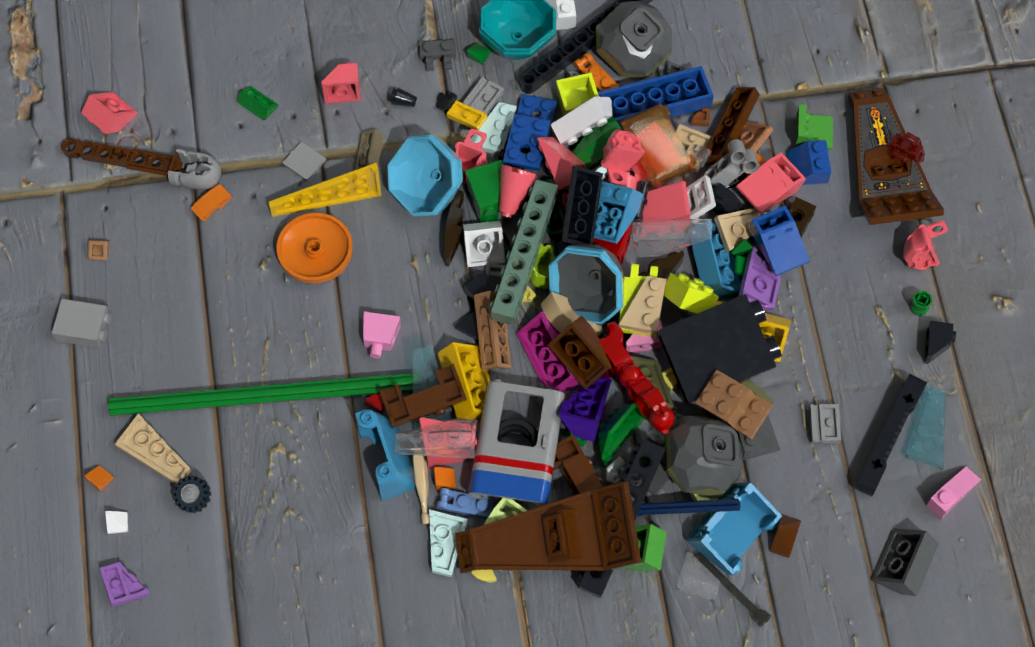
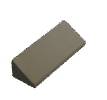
M378 129L362 131L355 170L376 162L379 166L384 135Z

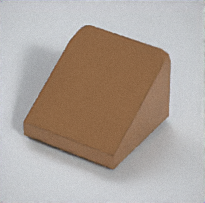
M89 240L88 259L108 260L110 241Z

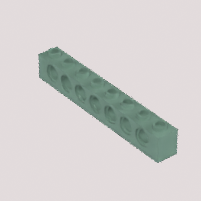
M536 180L534 186H531L529 189L528 197L530 199L528 202H525L523 207L524 216L518 221L517 229L519 231L517 235L514 234L512 251L507 253L506 262L508 263L506 268H502L500 275L502 279L501 284H497L495 301H491L489 306V312H491V318L494 321L513 326L515 324L558 196V185ZM543 201L544 203L538 204L536 202ZM532 217L538 218L537 220H531ZM528 233L533 234L532 236H529V237H528V236H525V234H528ZM527 250L526 253H520L519 251ZM516 266L522 267L519 270L514 269ZM509 283L516 284L515 286H508ZM506 299L510 300L509 303H503L502 301Z

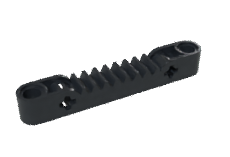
M912 374L908 375L854 489L871 497L873 496L885 472L886 461L909 414L914 411L927 381Z

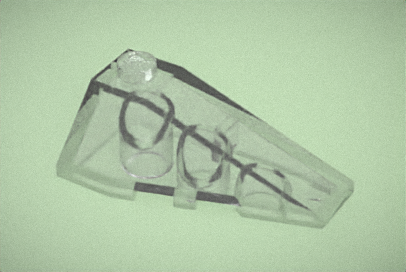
M637 219L632 222L633 243L638 257H657L712 238V219Z
M457 418L397 433L394 454L475 458L477 420Z

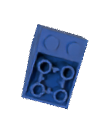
M786 206L752 219L749 230L775 276L810 262L796 223Z

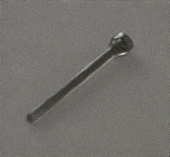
M700 552L695 554V559L753 614L754 622L759 627L768 622L771 615L766 610L758 609Z

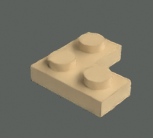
M679 124L672 142L688 148L683 157L682 164L699 170L703 162L701 156L712 136Z

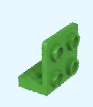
M799 104L796 115L795 147L807 141L826 140L827 149L831 150L833 147V117L810 115L809 112H806L807 105Z

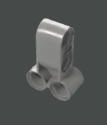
M732 140L727 146L729 153L711 166L704 175L710 178L711 186L714 189L719 183L726 187L742 173L751 174L759 169L756 152L752 149L745 150L744 143L741 140Z

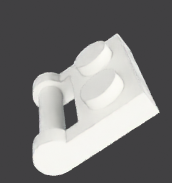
M706 175L686 187L691 213L689 223L697 222L698 217L716 206L711 181ZM692 197H694V202H695V207H696L695 209H694V204H693V199H692Z

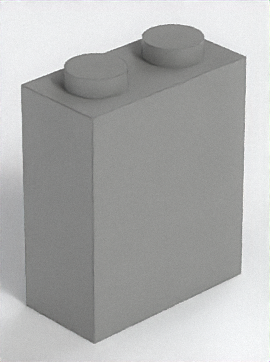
M61 299L52 335L55 341L101 348L102 342L106 340V326L111 322V313H109L105 305Z

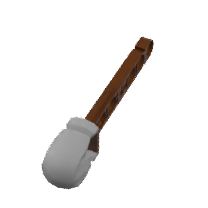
M66 139L61 144V149L67 157L76 159L80 157L87 161L168 176L169 183L175 186L182 185L186 188L207 190L214 187L221 177L219 162L213 156L206 153L187 152L184 149H176L174 156L88 141L82 142L77 139ZM68 145H75L72 151H66ZM92 148L89 154H83L84 149ZM103 151H109L107 157H100ZM138 157L144 158L143 162L139 164L135 163V159ZM160 160L161 164L159 166H152L154 161ZM182 163L188 165L186 173L181 172Z

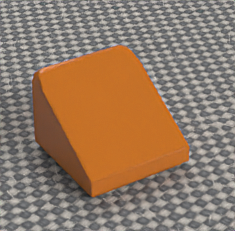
M100 465L84 476L86 481L100 492L114 479V476Z
M434 467L436 490L456 488L453 468Z

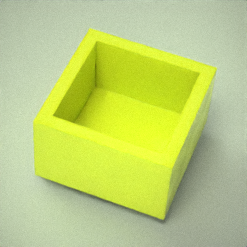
M592 73L556 80V95L563 116L591 98L599 97Z
M670 273L665 285L664 296L676 306L697 314L715 307L719 296L713 293V288L704 285V282L700 279L694 278L691 280L685 274L679 273L676 275Z

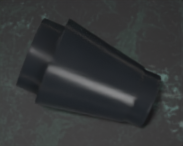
M393 88L389 102L398 106L415 107L417 97L400 88Z

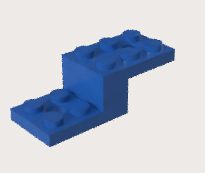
M522 94L518 112L514 114L503 165L540 171L543 153L539 149L537 138L550 137L551 124L554 121L557 108L556 100ZM539 112L541 116L535 118L531 114ZM522 148H528L530 152L524 154L521 153L520 150Z

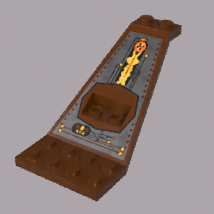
M876 87L872 90H856L848 93V99L853 105L859 208L869 225L944 216V208L930 188L894 105L885 89Z

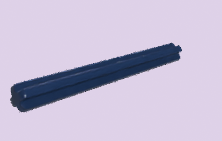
M739 499L642 503L637 515L739 511L741 504Z

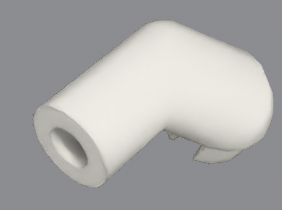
M621 457L616 458L606 467V480L611 485L618 483L620 480L618 470L625 465Z

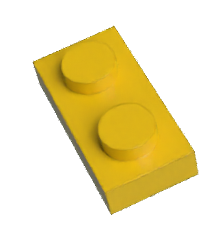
M455 101L447 112V118L476 130H480L488 118L486 113L459 101Z

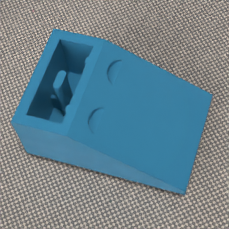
M602 182L594 238L617 244L637 215L644 194L633 188Z

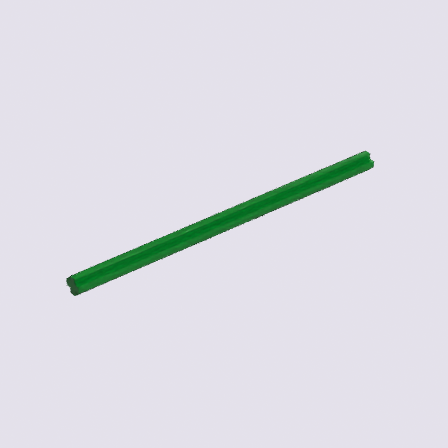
M421 373L110 398L108 409L110 416L368 395L378 394L380 390L390 389L397 384L401 392L423 390Z

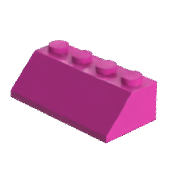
M540 312L516 334L541 383L545 387L549 385L553 390L566 392L577 387L580 383L549 348L548 344L560 332L549 322L544 312Z

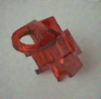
M909 132L905 136L896 133L888 145V148L894 150L891 154V160L893 161L895 157L900 159V165L902 166L908 158L915 162L918 159L920 163L924 162L925 153L920 138Z

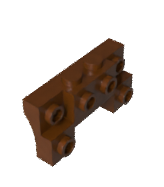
M454 363L441 370H435L440 384L404 398L398 384L390 389L380 390L393 428L411 421L420 423L419 418H427V416L433 414L440 416L445 414L446 409H449V407L467 401Z
M574 435L565 438L557 444L553 471L560 468L574 495L603 487L601 477L598 473L595 474L592 468L591 459L585 456Z

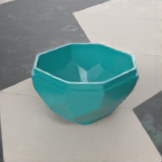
M490 0L480 9L479 34L481 39L501 57L512 60L526 59L537 53L556 35V10L545 0Z

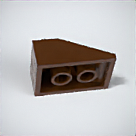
M583 316L573 321L548 344L549 348L585 390L611 368L595 330Z

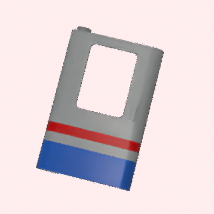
M497 379L487 383L468 491L470 497L482 500L487 499L488 496L540 503L543 506L548 504L561 423L559 413L565 397L563 392L503 383V381ZM507 392L538 396L544 399L536 446L529 447L502 443L497 440L504 396Z

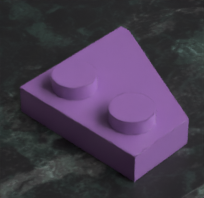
M120 562L99 568L111 607L150 596L149 590L144 588L134 575L127 572Z

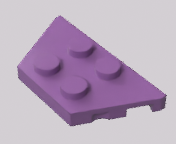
M753 246L748 252L739 296L746 294L749 302L758 299L764 311H771L775 308L781 277L779 275L775 276L767 260L762 261L756 254L758 250Z

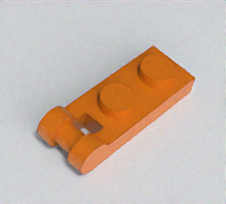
M586 52L581 59H576L573 62L574 67L581 75L592 73L598 92L619 87L593 59L589 52Z

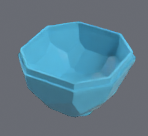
M434 135L410 136L387 165L389 191L413 216L440 214L452 201L463 182L461 159L444 141Z

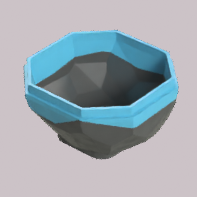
M570 245L549 263L550 293L554 292L567 297L570 307L578 316H583L587 321L604 324L623 308V269L617 257L607 249L599 245Z

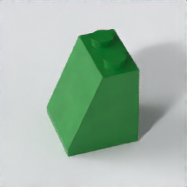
M501 160L466 170V189L479 223L498 221Z

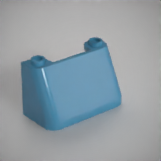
M363 410L355 413L361 439L369 438L373 445L382 442L388 462L380 464L375 471L381 500L414 490L416 487L414 469L399 426L393 428L389 417L372 410Z
M751 482L734 484L719 499H739L741 504L739 511L708 512L686 539L692 547L728 575H735L741 570L742 560L740 557L762 531L775 529L779 524V519L782 517Z

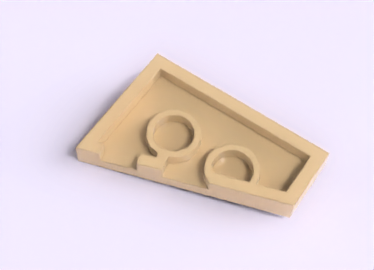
M756 208L719 215L714 218L726 253L735 248L742 239H748L752 236L749 230L752 219L766 214V211L760 214Z
M652 276L646 277L619 323L620 328L657 334L666 279Z

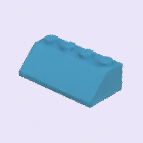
M703 220L688 229L689 240L694 253L693 257L698 269L697 274L700 280L704 282V285L714 289L713 293L719 296L718 300L738 297L742 280L735 273L736 256L731 253L732 250L726 253L716 223Z

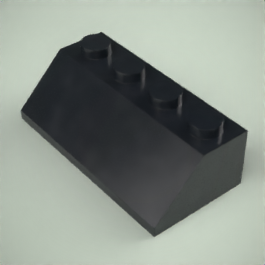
M579 166L572 167L561 241L563 245H593L603 173Z

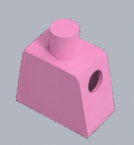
M364 312L363 341L364 347L371 349L370 357L379 359L381 358L382 350H392L401 327L400 316Z

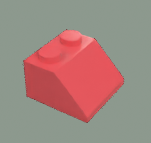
M347 62L339 64L322 81L325 104L361 101L357 63Z
M114 92L89 95L81 112L89 122L94 123L105 134L119 132L138 114L134 108Z

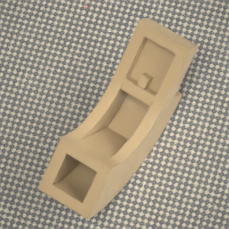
M551 292L541 303L545 316L560 333L580 317L570 307L568 298ZM587 321L599 337L603 332L602 326Z

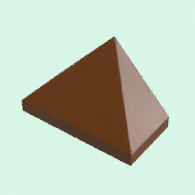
M782 515L770 552L787 558L790 557L801 523L800 520Z

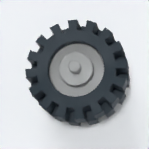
M185 476L184 479H179L178 484L174 485L176 489H173L172 493H174V496L172 497L175 500L176 506L181 510L196 513V511L200 512L202 508H206L207 502L210 503V487L201 478Z

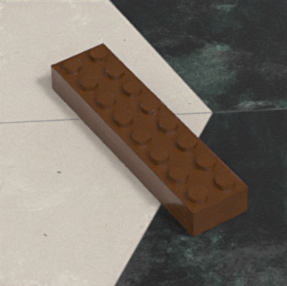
M739 87L735 89L701 156L706 164L718 162L729 153L727 149L728 143L732 140H738L760 96L756 87Z

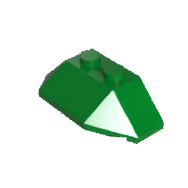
M635 403L622 404L619 409L615 408L610 414L608 422H603L598 428L597 440L600 464L603 468L645 420Z

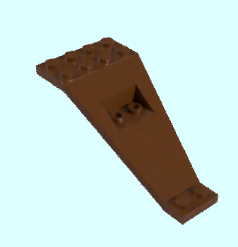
M620 482L590 490L473 529L455 533L460 573H469L477 570L609 571L641 563L628 482Z

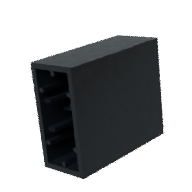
M744 294L658 330V338L687 405L697 401L716 370L741 383L777 367L774 360L782 357V354L773 335L764 338L759 323L766 321V316L758 299L749 302L747 295Z

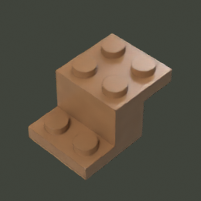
M718 370L715 371L696 401L698 406L714 414L721 422L728 424L750 439L754 438L773 408L772 404L755 395L748 387Z

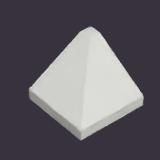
M105 511L108 534L128 532L127 512Z

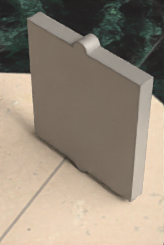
M301 142L293 151H290V155L282 164L308 181L316 172H319V168L325 163L326 158Z

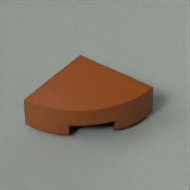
M703 108L692 117L691 126L709 127L710 108Z

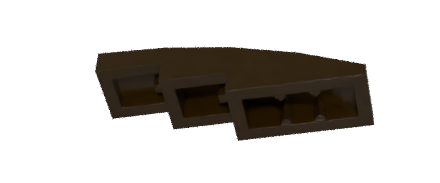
M461 190L457 191L452 200L446 222L444 243L445 264L447 267L450 266L464 236L463 227H460L464 219V210L461 209L464 202V192Z

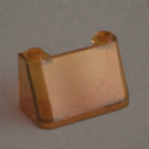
M661 103L620 121L624 131L633 133L642 142L641 148L645 153L640 161L655 189L661 188L696 170L694 165L697 164L693 155H688L668 117L671 113L667 105L662 106Z

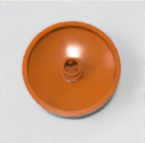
M308 213L296 217L283 228L277 240V255L280 265L289 276L304 283L317 284L336 278L346 269L352 258L353 244L347 227L337 218L324 213Z

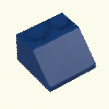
M826 140L807 141L787 151V159L806 178L802 185L829 182L831 167Z

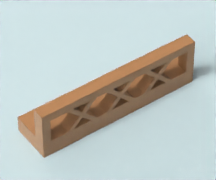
M486 291L474 295L482 370L485 371L496 368H512L507 324L501 322L498 324L497 321L492 320L491 312H489L490 303L495 301L494 297H496L494 291ZM501 354L503 356L504 363L501 362Z

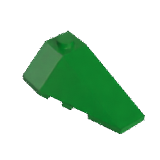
M613 116L607 119L608 122L603 126L593 128V132L584 136L572 151L573 154L585 163L589 170L601 164L603 148L606 146L612 132L616 129L622 130Z

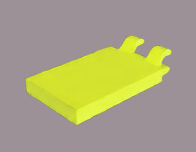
M632 264L630 277H624L623 308L620 310L619 323L646 279L645 276H638L639 264ZM651 266L650 276L657 277L658 267ZM621 328L623 333L654 337L657 335Z

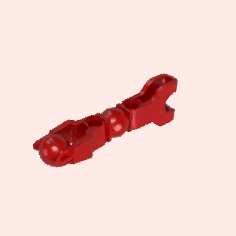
M614 321L606 324L607 337L599 340L610 362V371L619 379L620 384L627 388V392L639 408L640 414L663 434L669 433V428L675 420L672 409L666 405L660 390L657 387L655 388L649 379L643 375L638 366L634 365L633 359L623 346V330Z

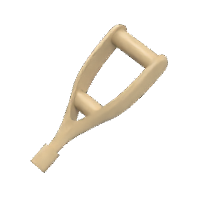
M415 452L413 455L415 484L422 507V525L430 524L429 514H427L429 490L427 459L421 452Z

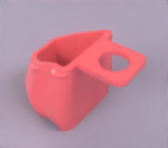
M476 129L469 130L464 143L457 142L455 144L454 152L462 161L464 184H466V170L488 164L486 152L481 149L487 134ZM477 134L481 137V141L473 143L470 140L471 136Z
M614 130L606 146L603 148L601 165L608 170L610 182L615 185H627L624 172L629 171L645 153L641 148L642 142L629 131ZM616 173L620 175L622 181H617L613 177V174Z
M939 221L928 226L921 224L908 236L904 244L903 258L909 268L927 270L931 266H938L940 264L931 238L948 231L945 221ZM936 226H942V227H943V228H942L940 231H938V232H933V231H932V229H933L934 227H936Z

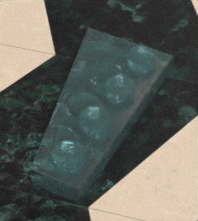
M432 345L413 350V394L440 384L435 371L438 369ZM446 409V413L440 416H435V414L427 416L429 419L438 421H451L449 409ZM413 422V431L420 429V423Z
M926 386L904 457L943 470L945 392Z

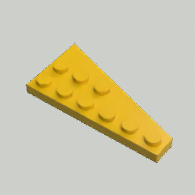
M377 162L269 201L272 217L382 196Z

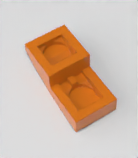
M219 184L203 195L190 209L205 222L217 208L221 210L233 196L222 184Z

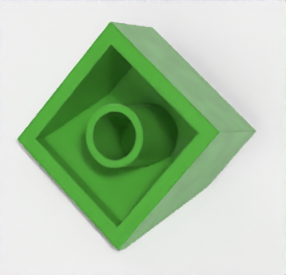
M652 524L635 526L641 563L622 568L641 572L660 571L667 532Z

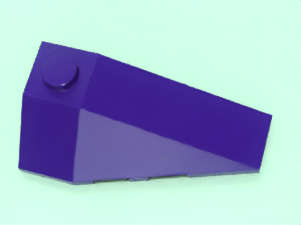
M601 376L586 390L582 386L578 392L575 391L569 400L566 399L563 402L559 417L575 437L595 441L612 379Z

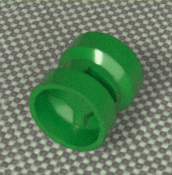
M926 291L916 292L910 303L911 312L917 316L925 315L932 304L931 295Z

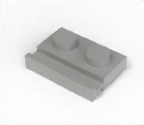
M482 76L463 104L488 115L505 93V89L490 80L487 81Z
M810 404L812 443H841L839 404Z

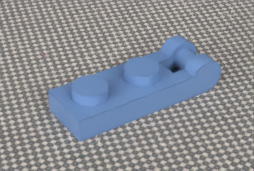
M441 488L439 492L440 501L437 502L436 509L487 519L493 511L495 499H475L467 493ZM448 499H454L453 504H448Z

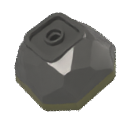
M641 1L622 2L596 26V52L621 77L647 78L671 55L672 28L659 10L648 3Z
M683 416L669 429V433L664 435L666 472L683 492L720 498L740 478L743 468L742 444L736 431L728 424L707 417Z

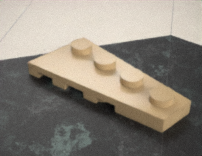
M139 413L115 443L117 448L174 484H178L179 479H184L191 472L189 466L167 445Z

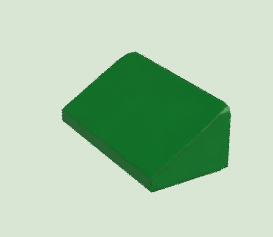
M252 86L239 92L237 102L262 120H266L278 107L276 102Z

